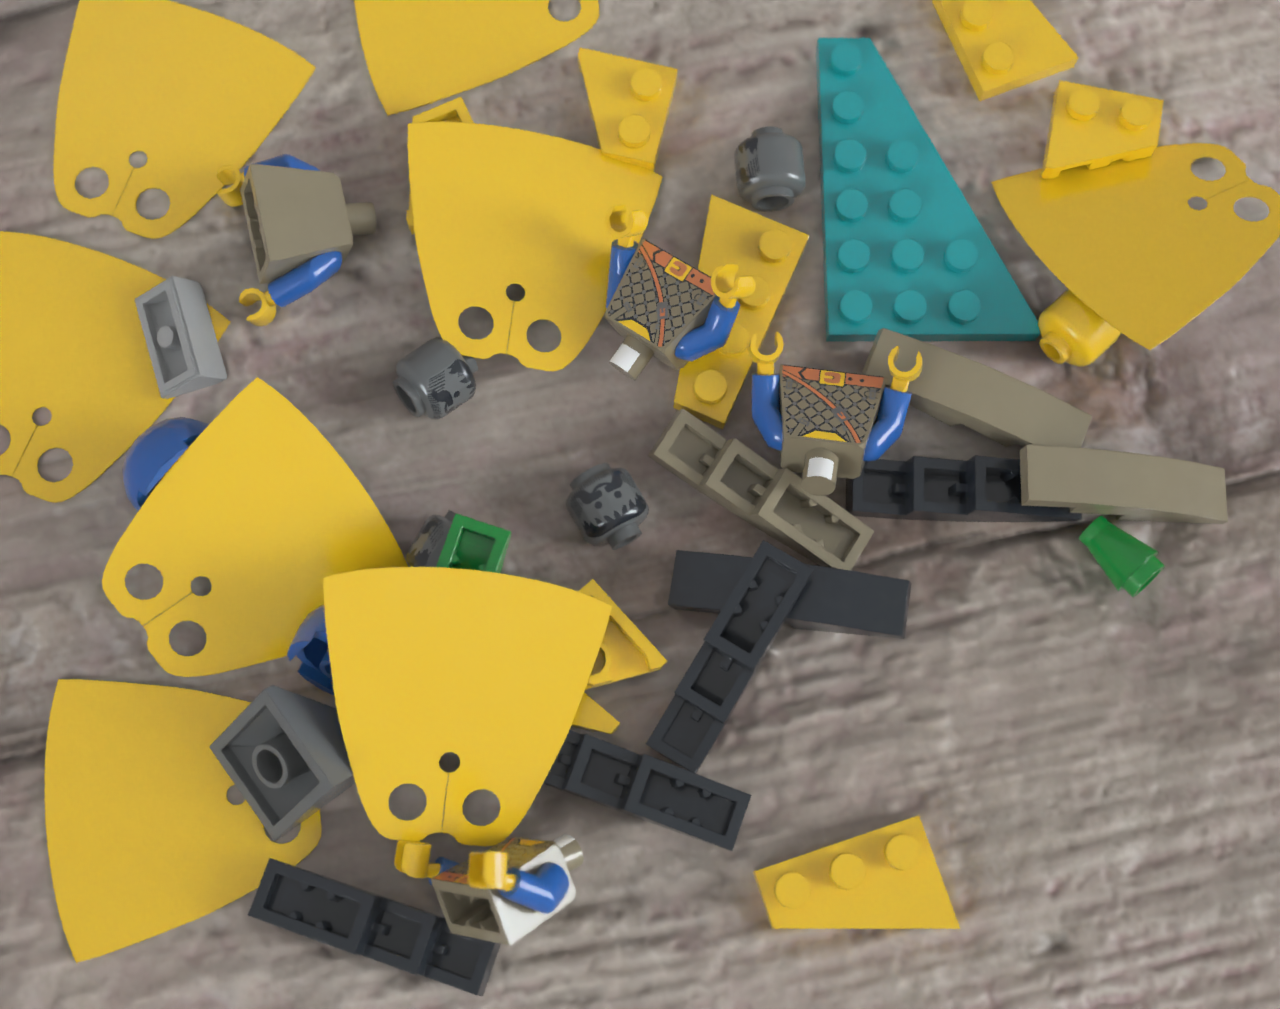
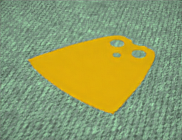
M80 0L69 40L57 102L53 175L58 201L65 209L88 218L103 214L116 217L122 222L123 227L127 231L146 238H162L174 232L196 215L217 194V191L225 186L217 178V171L221 166L233 165L240 170L295 101L316 67L291 49L257 31L218 15L169 0ZM143 151L147 155V163L143 167L134 168L130 165L129 156L133 152ZM86 168H100L108 175V188L99 197L85 198L76 190V177ZM152 188L161 189L166 192L170 199L169 210L166 214L154 220L145 219L140 216L136 208L139 195L145 190Z
M354 0L360 40L371 80L387 115H392L492 82L567 46L584 35L596 24L599 18L598 0H579L581 10L578 16L570 21H559L550 15L548 10L550 0Z
M466 122L408 123V166L416 247L431 312L442 339L453 345L462 356L488 359L495 354H506L507 351V355L517 358L526 368L553 372L565 368L585 347L606 312L611 244L614 240L618 239V237H614L606 229L605 215L607 210L611 206L625 204L627 211L625 223L627 226L629 214L633 210H642L649 219L663 176L650 169L604 156L601 149L542 133ZM643 233L634 236V241H636L638 244L641 240ZM511 284L521 285L525 290L524 298L515 302L510 300L506 295L507 287ZM480 307L490 313L494 327L487 337L471 339L461 332L458 319L465 309ZM548 320L559 328L561 341L555 350L540 352L530 346L526 332L533 322Z
M1186 143L1158 146L1152 156L1131 161L1115 160L1108 166L1088 170L1087 165L1061 170L1056 178H1041V168L991 182L1008 218L1047 268L1099 317L1148 350H1152L1167 340L1229 291L1280 236V195L1271 187L1253 182L1245 172V163L1231 150L1218 144ZM1210 157L1222 162L1226 172L1220 179L1204 180L1193 174L1191 165L1199 158ZM1193 197H1201L1208 204L1205 209L1196 210L1188 205V200ZM1245 197L1257 198L1266 203L1269 207V214L1260 221H1247L1237 216L1234 212V204L1239 199Z
M0 231V425L8 430L11 439L7 450L0 455V475H8L18 479L27 494L48 502H63L80 493L98 479L132 446L137 437L151 427L175 397L169 399L161 398L134 299L166 279L119 258L80 245L44 236ZM207 304L218 342L231 322ZM41 407L49 409L52 414L50 422L44 426H37L32 419L34 411ZM53 448L64 449L70 454L73 461L70 474L58 482H50L43 479L37 467L42 454Z
M256 377L219 413L159 481L113 549L104 569L102 587L107 598L121 615L127 618H134L141 623L147 632L148 651L167 673L181 677H197L223 673L287 656L289 647L300 625L310 612L324 604L323 577L362 569L408 567V564L391 530L371 497L337 451L289 400L262 379ZM149 564L160 571L163 577V586L155 597L141 600L128 592L125 586V577L133 566ZM199 576L208 578L212 584L211 591L204 596L194 594L191 590V582L194 578ZM182 621L196 622L203 627L206 633L205 647L193 656H183L176 653L169 643L171 629Z
M385 567L362 569L323 577L325 622L337 713L357 790L372 825L378 833L392 840L420 841L429 834L441 833L442 829V833L452 835L457 842L463 845L494 846L503 842L515 830L529 810L567 737L597 658L612 605L563 586L519 576L469 569ZM453 752L460 758V765L457 770L448 774V772L440 768L439 760L443 754ZM411 783L419 786L424 791L427 804L424 812L419 817L405 821L398 819L392 814L389 809L388 800L396 787ZM480 789L493 792L500 801V811L497 818L484 826H477L466 820L462 807L465 798L471 792Z
M58 679L49 716L46 740L44 781L45 823L50 870L57 908L65 936L76 963L125 948L210 914L257 889L269 858L295 866L318 845L322 834L320 809L301 823V829L296 838L288 843L281 844L275 843L268 838L264 825L246 799L239 805H233L227 799V790L235 784L209 746L251 702L179 687L101 680Z

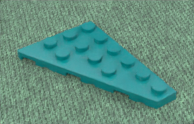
M818 38L816 45L826 342H874L878 330L882 328L920 341H1036L1040 335L1038 320L871 38Z

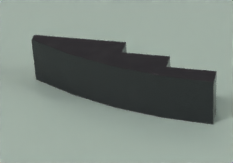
M978 455L973 456L967 461L913 456L907 461L877 459L875 461H865L860 477L855 479L846 478V511L853 516L953 522H1075L1082 519V513H1070L1069 507L1022 506L1020 459Z
M764 540L761 542L703 639L702 647L676 688L675 696L646 742L647 746L695 774L698 773L814 571L813 568Z
M676 550L668 605L675 610L719 614L752 557ZM806 564L813 568L814 571L784 624H789L794 629L905 639L912 584L909 580Z
M569 730L543 782L559 790L729 851H733L751 798L750 794L646 754H637L591 735L580 734Z
M273 858L268 860L248 913L250 917L354 955H362L477 996L484 995L501 945L500 943L453 934L449 930L445 917Z

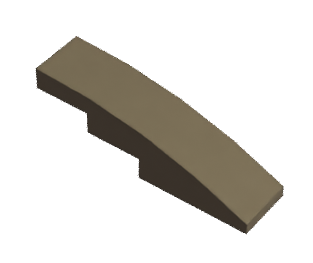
M885 328L878 330L861 374L886 377L885 387H891L893 376L888 367V356L891 350L899 346L895 367L903 372L914 368L919 351L923 362L922 371L919 377L909 382L907 389L908 392L912 393L909 405L949 426L962 423L1005 447L1017 444L1022 447L1026 445L1082 447L1092 415L1045 391L961 355Z
M683 408L676 411L648 454V457L713 501L823 567L852 570L875 532L827 496H816L807 493L802 488V478L788 468L777 469L736 438L725 439Z
M1026 445L1020 450L1022 506L1069 507L1070 513L1116 515V520L1224 524L1228 522L1224 468L1174 458L1090 448Z

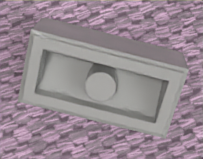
M171 276L134 299L161 398L169 399L218 384L227 379V373L204 292L199 282Z

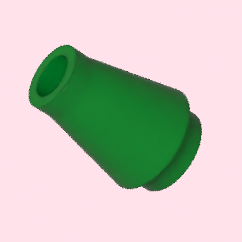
M1102 515L1095 519L1078 538L1088 548L1116 590L1120 592L1124 589L1132 598L1142 592L1165 567L1156 557L1159 553L1157 550L1113 525Z

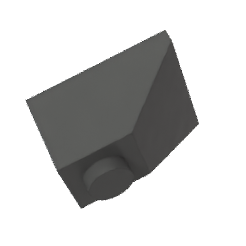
M274 685L264 689L209 746L274 841L287 834L355 783L339 723L337 708Z

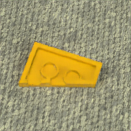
M919 815L753 872L772 929H960Z

